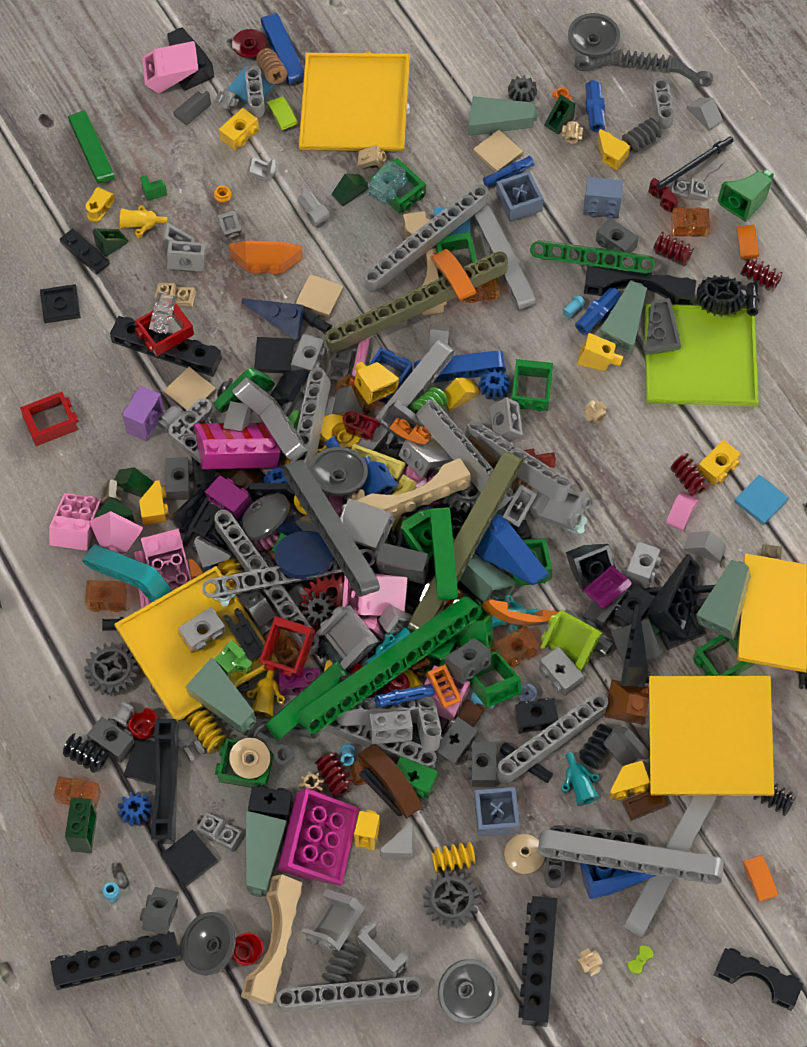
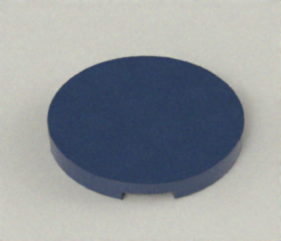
M300 531L292 533L283 538L275 549V561L280 571L295 579H307V577L318 574L322 575L330 569L334 562L332 553L317 532Z

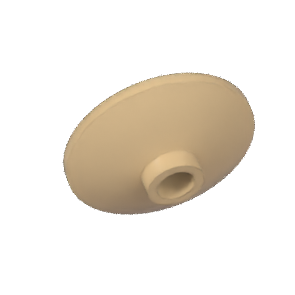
M242 739L231 749L230 765L234 772L243 778L252 779L259 777L269 766V750L258 739ZM248 755L254 756L253 762L247 761Z
M520 834L510 839L504 851V858L510 869L519 874L536 872L542 866L545 857L538 853L539 840L528 834ZM527 849L529 853L524 855L521 851Z

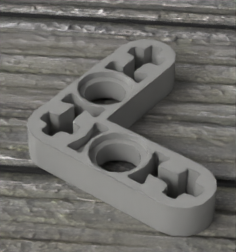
M205 398L197 400L168 429L170 439L199 463L201 461L196 436L192 431L194 430V424H201L212 413V404ZM200 406H202V407L207 406V409H206V410H205V409H201V410H200ZM191 416L196 420L193 423H187L185 419ZM174 430H176V431H179V430H180L181 433H180V434H179V433H175V434H174ZM188 440H194L196 442V444L192 447L186 446L185 443Z

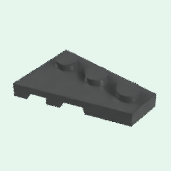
M670 298L652 301L645 355L680 350L681 342Z

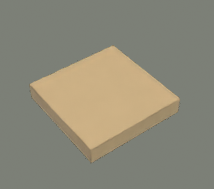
M500 130L473 149V153L494 172L509 166L523 155V151Z
M310 274L296 304L304 305L311 312L330 318L344 290V286Z
M188 367L163 392L164 395L186 411L197 400L202 398L209 399L216 392V388Z

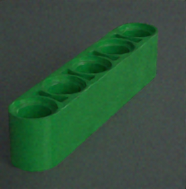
M83 110L69 115L71 127L97 184L115 179L112 168L86 111Z
M450 508L430 509V525L437 600L458 599Z
M338 661L333 663L273 716L265 726L278 740L281 739L299 723L297 721L299 712L337 686L339 678L348 675L347 671L343 669Z

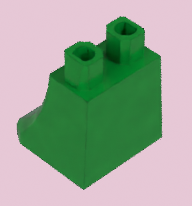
M765 169L762 173L757 171L744 179L725 181L721 185L718 203L746 222L767 199L774 173Z

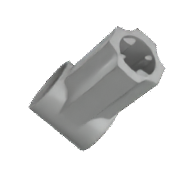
M305 191L297 199L314 227L330 218V213L324 204L320 205L311 192Z

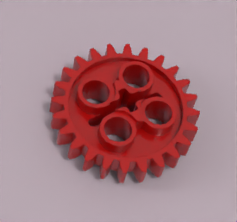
M331 575L330 579L324 576L322 581L316 578V584L310 581L311 588L304 587L307 594H300L304 602L298 603L301 606L302 603L309 604L310 602L305 597L309 596L313 600L312 592L316 593L317 598H319V592H324L326 597L327 589L335 587L337 593L334 597H330L328 601L335 602L333 607L336 609L343 602L344 582H342V576H339L337 580H335L334 575ZM322 605L319 610L313 611H317L318 614L322 613L321 610H324V606ZM304 607V609H301L300 612L302 613V611L308 610V607ZM310 613L305 614V619L310 615ZM312 617L308 623L310 626L313 625V629L317 631L321 628L320 618H318L317 624L314 625V617Z

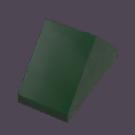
M561 94L544 126L556 134H560L562 126H566L568 122L574 119L575 103Z
M344 174L333 190L332 196L342 206H345L368 190L370 185L359 174Z
M93 229L95 244L105 257L128 243V240L119 229Z
M135 467L120 469L114 479L117 481V486L123 488L124 492L143 497L154 484V481Z
M112 497L94 516L96 518L111 511L135 523L133 512Z

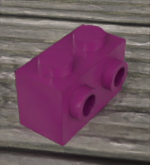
M219 476L205 491L208 501L221 510L229 511L235 520H238L252 504L249 498L250 494L244 488L239 489L231 479H225L222 476Z

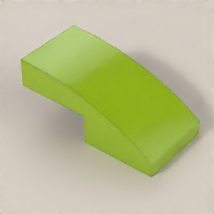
M283 96L267 102L268 108L274 115L275 121L281 130L298 124Z

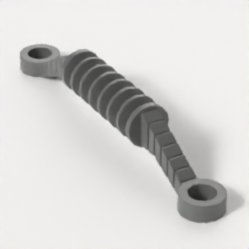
M623 49L594 59L580 55L575 58L574 67L579 71H588L608 64L621 66L622 62H625V67L632 63V68L639 64V69H641L643 64H645L646 70L649 69L650 65H652L653 71L659 66L660 72L666 67L667 73H680L702 87L710 86L713 81L712 73L708 71L696 73L671 55L665 60L664 54L658 59L657 54H655L654 58H651V53L644 57V52H641L638 57L637 51L631 56L630 50L624 55Z
M211 711V715H212V716L217 717L219 720L223 721L225 724H229V723H227L226 721H224L222 718H220L219 716H217L215 713H213V712ZM257 720L254 726L243 734L247 735L248 738L262 741L272 751L277 763L285 765L294 761V748L289 744L280 745L270 734L265 724L262 725L260 721ZM283 749L287 751L286 760L282 757Z

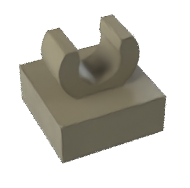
M110 479L102 486L101 504H105L111 497L118 502L122 500V497L116 495V492L121 493L123 491V488L117 486V481Z
M762 545L761 556L781 560L782 546Z

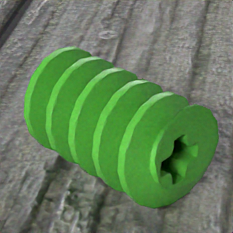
M431 387L411 404L408 409L416 414L428 400L435 401L443 408L448 403V399L442 390Z

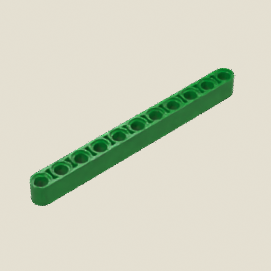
M469 597L459 599L302 709L297 716V721L310 733L319 732L475 622L481 616L482 608Z

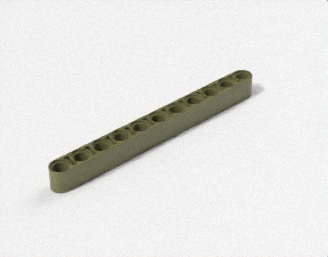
M498 251L463 267L473 287L476 288L507 273L509 268L508 257L504 252ZM443 276L328 330L325 334L328 349L332 352H339L457 296L452 291V288L448 287L450 283Z
M508 451L502 454L453 542L457 583L522 467L523 458ZM435 576L407 626L410 633L441 613L448 601L437 600Z

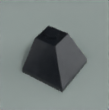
M609 544L582 545L566 552L570 569L583 593V590L611 565L615 567Z

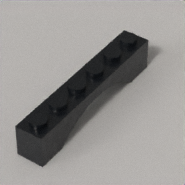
M587 266L584 294L602 296L609 288L625 289L630 281L641 283L647 290L657 293L665 299L670 298L673 305H693L696 287L695 279Z
M155 719L156 788L151 840L154 844H174L176 840L179 724L176 719Z

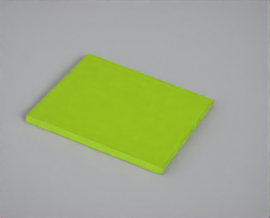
M651 304L644 305L645 347ZM672 305L681 349L645 355L646 403L758 406L755 316L747 314V306L742 307L741 311H737L736 315L730 314L729 317L727 315L721 317L718 314L715 316L713 313L707 314V310H702V307L699 305Z

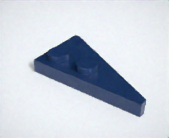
M242 298V304L293 339L299 341L304 305Z

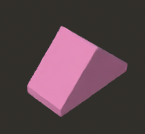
M682 491L675 499L666 524L683 531L699 499Z

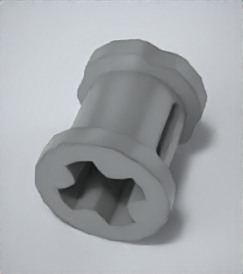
M121 702L119 705L120 709L111 719L119 727L126 728L128 720L136 712V709L127 703Z

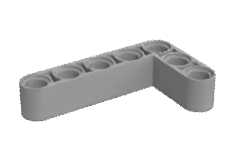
M247 377L232 390L238 399L260 415L289 460L296 462L308 450L279 403Z
M431 697L401 702L397 706L393 704L381 708L376 706L375 698H366L336 719L339 724L345 726L370 725V714L410 710L412 723H417L422 747L427 751H435L440 745L441 726L435 701Z

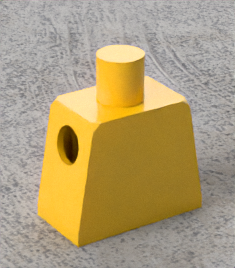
M589 333L580 349L576 365L606 371L609 364L620 366L623 356L614 353L616 346L614 343Z
M363 362L356 364L354 368L356 371L354 384L368 404L396 393L399 378L380 363H373L369 366H366Z

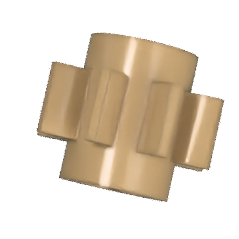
M571 121L566 126H562L561 137L565 138L567 143L574 144L578 142V139L582 140L583 127H580L577 122Z
M595 400L590 401L584 408L586 413L584 417L588 422L600 423L607 416L605 411L607 407L602 401L600 403Z
M308 771L306 777L301 776L303 783L299 785V789L307 788L315 792H323L320 786L324 785V780H319V773L314 775ZM313 782L314 787H310L309 783Z
M589 948L580 952V959L577 960V963L583 974L589 972L593 976L600 972L599 966L603 962L596 950L590 952Z

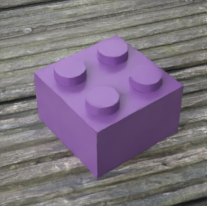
M141 385L137 391H134L130 404L125 406L122 412L128 434L147 442L159 421V417L164 413L160 393Z

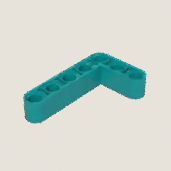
M94 544L82 559L83 563L90 569L139 588L150 603L172 591L159 572L153 567Z

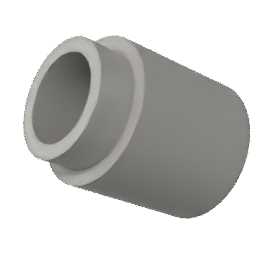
M171 406L159 417L157 425L162 431L168 433L169 426L184 411L179 406Z

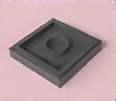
M649 619L641 620L647 661L662 656ZM631 624L611 631L623 665Z

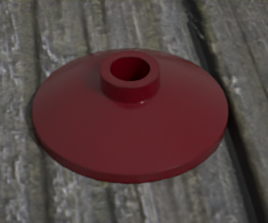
M255 29L242 30L232 40L234 52L244 58L257 57L260 51L266 49L267 44L265 36Z

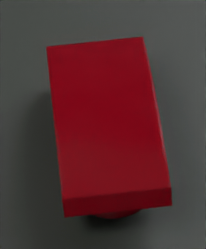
M653 178L648 192L653 197L661 199L660 206L665 211L675 214L678 207L677 198L666 186L659 190L656 184L660 181Z

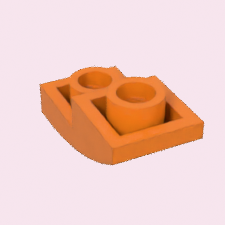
M755 224L738 226L737 235L741 259L759 257Z
M399 417L389 427L401 437L418 444L426 445L431 438L429 431L425 427L416 424L412 429L406 420Z
M762 855L742 861L747 879L752 883L757 901L760 902L778 896L774 880Z

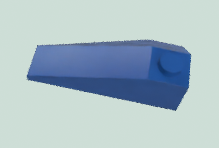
M500 514L495 516L475 553L483 561L491 562L497 565V568L505 569L513 573L515 577L531 585H535L547 577L548 572L512 526Z
M580 863L583 883L589 899L613 894L657 876Z

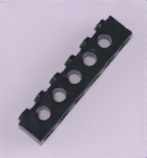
M118 316L110 332L112 343L156 357L153 351L149 352L143 338L140 339L136 333L130 334L135 332L137 328L135 321L130 317ZM150 327L146 329L155 343L172 335V333L162 328ZM186 339L156 357L185 368L190 367L194 371L214 377L222 360L221 350L213 345L208 346L198 340Z
M532 896V901L527 902L526 915H530V923L526 922L525 935H529L528 943H524L523 956H527V963L522 964V976H525V984H521L520 997H524L523 1005H519L518 1018H522V1025L547 1027L557 898ZM542 916L546 919V922L539 924L535 918ZM540 936L545 942L537 944L533 939ZM540 957L543 963L536 965L532 962V959ZM537 977L542 983L535 986L530 980ZM536 998L539 1000L540 1005L536 1007L531 1006L529 1000Z
M168 931L167 935L158 933V936L154 937L141 936L137 941L133 942L125 940L118 942L116 946L112 947L108 945L99 946L95 951H78L74 956L67 957V955H61L56 957L55 960L50 961L54 986L57 990L179 962L181 959L175 933ZM156 945L162 947L159 953L151 952L152 948ZM135 950L141 951V955L138 958H132L131 953ZM119 955L121 958L117 963H111L110 959L112 956ZM93 960L100 961L99 966L96 968L89 966ZM78 965L79 969L75 973H70V967Z

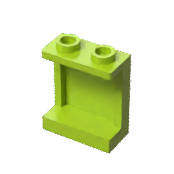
M561 610L556 615L553 614L548 622L550 625L549 630H545L541 637L543 642L540 648L550 647L554 650L559 647L569 659L576 662L575 666L577 669L582 671L588 664L602 632Z

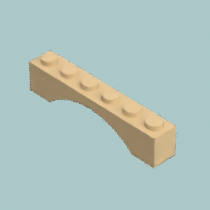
M425 211L403 214L406 239L430 221L429 218H426ZM431 248L422 255L427 266V275L422 286L439 279L440 269H437L430 259V256L437 253L436 248ZM447 301L422 312V315L444 312V305H447Z
M459 458L442 465L432 480L416 490L396 495L372 493L355 501L390 512L396 518L398 515L411 512L418 507L428 505L452 493L465 490L471 486V476Z
M282 874L271 877L266 895L272 916L271 939L261 963L245 978L241 994L242 998L261 1005L273 1003L277 994V983L282 974V963L287 954V942L292 933V922L297 913L296 906L301 896L302 882Z

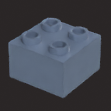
M530 171L497 181L496 195L509 222L543 211L544 198Z
M587 177L583 215L619 218L623 180Z
M515 787L475 790L474 803L478 837L518 834L520 824Z

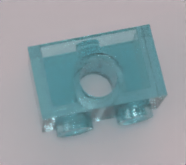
M387 160L368 183V195L386 205L389 200L395 197L397 190L405 185L407 181L406 169Z

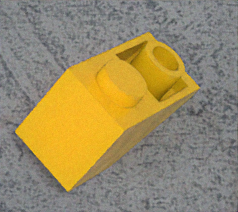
M600 129L597 142L602 162L618 170L629 156L630 145L625 141L617 139L611 133Z
M156 480L139 500L144 526L166 522L165 515H169L168 504H164L163 498H167L165 486L161 487L160 480Z
M643 761L622 767L610 790V800H623L630 794L635 793V795H639L649 789L650 780Z

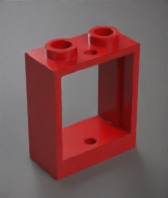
M174 299L135 320L136 334L140 339L143 338L145 340V346L149 352L153 351L156 357L194 335L193 325ZM172 316L181 330L155 343L146 329Z
M62 391L20 407L35 446L78 430L76 425L79 422L75 412H71L72 404L69 397L65 398ZM62 404L69 420L38 431L32 415Z
M275 616L259 662L267 670L275 672L278 669L283 671V675L291 678L294 675L301 676L316 631L311 627ZM281 629L305 636L295 668L271 661Z

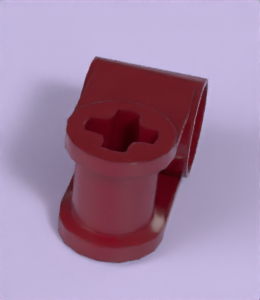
M347 411L342 417L346 432L366 441H372L374 438L373 434L380 427L377 419L355 411Z

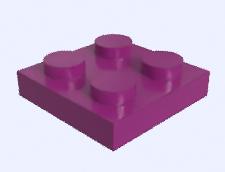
M611 565L583 591L603 610L615 598L624 593L632 583Z

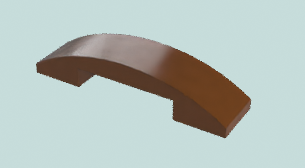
M371 744L357 754L363 764L370 770H373L396 800L394 804L406 819L423 807L406 777L377 745Z

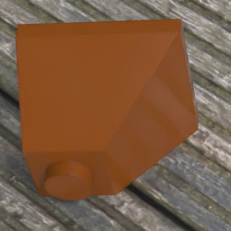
M611 680L605 718L644 725L649 703V687L622 686L621 681Z

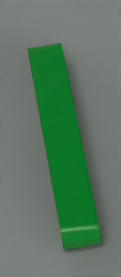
M538 240L530 246L531 255L541 259L640 273H649L656 265L655 259L645 254ZM536 244L543 247V253L539 254L535 251ZM554 247L560 248V256L553 254L552 250ZM572 249L579 252L577 259L571 257L570 252ZM589 252L596 253V261H591L588 258ZM608 254L615 257L613 264L607 262L606 256ZM625 257L633 259L632 266L625 265ZM645 259L649 260L651 268H644L642 261Z

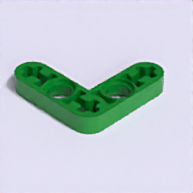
M254 368L247 369L217 398L214 406L220 413L228 410L230 401L237 402L239 399L232 390L245 377L249 378L266 393L274 387L275 382L265 373Z

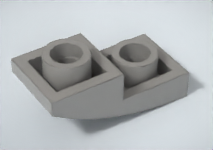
M692 178L690 182L676 179L670 183V191L676 198L690 200L707 199L709 187L707 182Z
M209 813L205 814L196 829L207 838L233 852L244 836L242 831L226 824L224 820Z

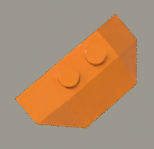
M241 241L229 244L230 257L246 272L253 274L285 273L303 257L301 245L287 242Z

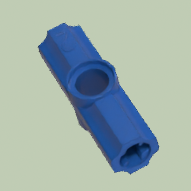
M590 80L585 84L586 114L589 117L590 130L599 132L600 129H605V101L602 98L601 84L596 80Z
M609 288L599 300L595 299L589 305L586 313L575 323L578 332L582 335H588L599 323H603L608 318L611 310L621 297L617 289Z

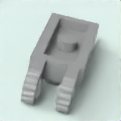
M167 712L160 719H172V717ZM185 718L178 721V747L192 761L195 758L192 751L189 750V746L194 744L201 755L205 753V750Z

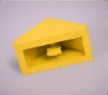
M456 378L444 391L448 399L446 407L451 411L481 394L471 378Z

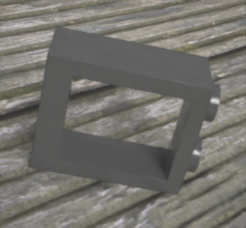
M381 543L380 549H376L374 560H376L375 566L378 567L380 574L408 577V581L425 584L429 570L427 553L386 543Z

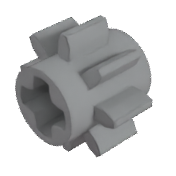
M224 89L223 92L218 91L216 100L219 101L218 106L231 110L233 106L236 107L239 100L235 97L236 93L228 89Z

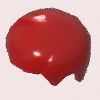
M144 708L143 712L140 713L135 712L128 725L130 733L138 739L152 737L155 734V719H158L156 712L150 708Z
M250 932L237 936L231 958L236 964L241 966L253 965L264 951L262 940L256 934Z

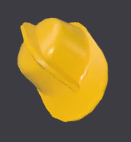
M336 414L325 416L321 429V435L328 440L335 436L341 447L349 449L352 448L353 444H357L360 441V437L346 432L342 419L343 416Z

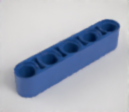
M278 13L261 17V25L270 46L287 70L286 81L288 85L303 81L304 69Z
M489 351L453 356L433 383L453 381L456 378H477L486 375L487 370L492 373L494 368L496 372L499 373L502 370L504 373L506 366L503 352ZM421 360L414 363V369L420 363Z

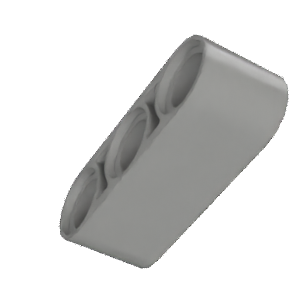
M249 66L245 70L249 112L256 118H259L265 113L261 71L257 66Z
M658 77L653 81L652 101L656 122L660 128L667 129L672 125L674 108L668 80Z

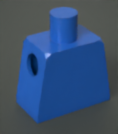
M369 456L363 457L367 464L368 475L366 482L360 489L364 490L365 496L372 493L388 495L399 487L384 463L372 462Z

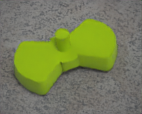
M639 946V954L635 960L627 962V968L631 973L641 974L646 961L654 957L653 951L649 946Z

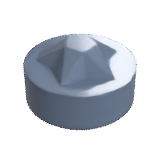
M522 684L521 694L517 695L520 701L534 702L537 698V689L531 684Z

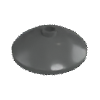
M588 13L577 17L571 23L568 30V40L571 46L580 54L589 57H601L611 53L617 47L620 39V30L617 24L608 16L599 13Z
M345 447L327 448L319 452L310 464V472L322 491L335 496H344L356 492L364 485L368 475V468L364 458L356 451Z
M275 493L265 495L254 501L247 508L240 522V527L249 540L264 538L275 531L288 515L290 509L289 500L285 495Z
M206 912L197 916L188 925L183 935L181 951L186 966L192 972L204 976L213 975L228 964L233 955L236 942L235 931L228 918L216 912Z
M464 959L452 964L443 973L438 985V1000L442 1010L448 1017L460 1023H475L485 1018L493 1010L499 994L498 981L492 969L485 963L475 959ZM465 985V991L461 992V987Z

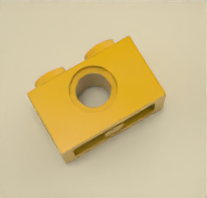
M240 109L219 128L220 140L236 151L239 147L244 146L251 136L257 134L259 130L258 118L246 109Z
M723 439L699 463L697 471L701 470L702 474L700 476H706V480L715 486L718 482L722 483L726 479L727 473L730 470H735L738 467L741 453Z
M365 810V812H359L354 832L356 847L375 850L380 831V815L375 811Z

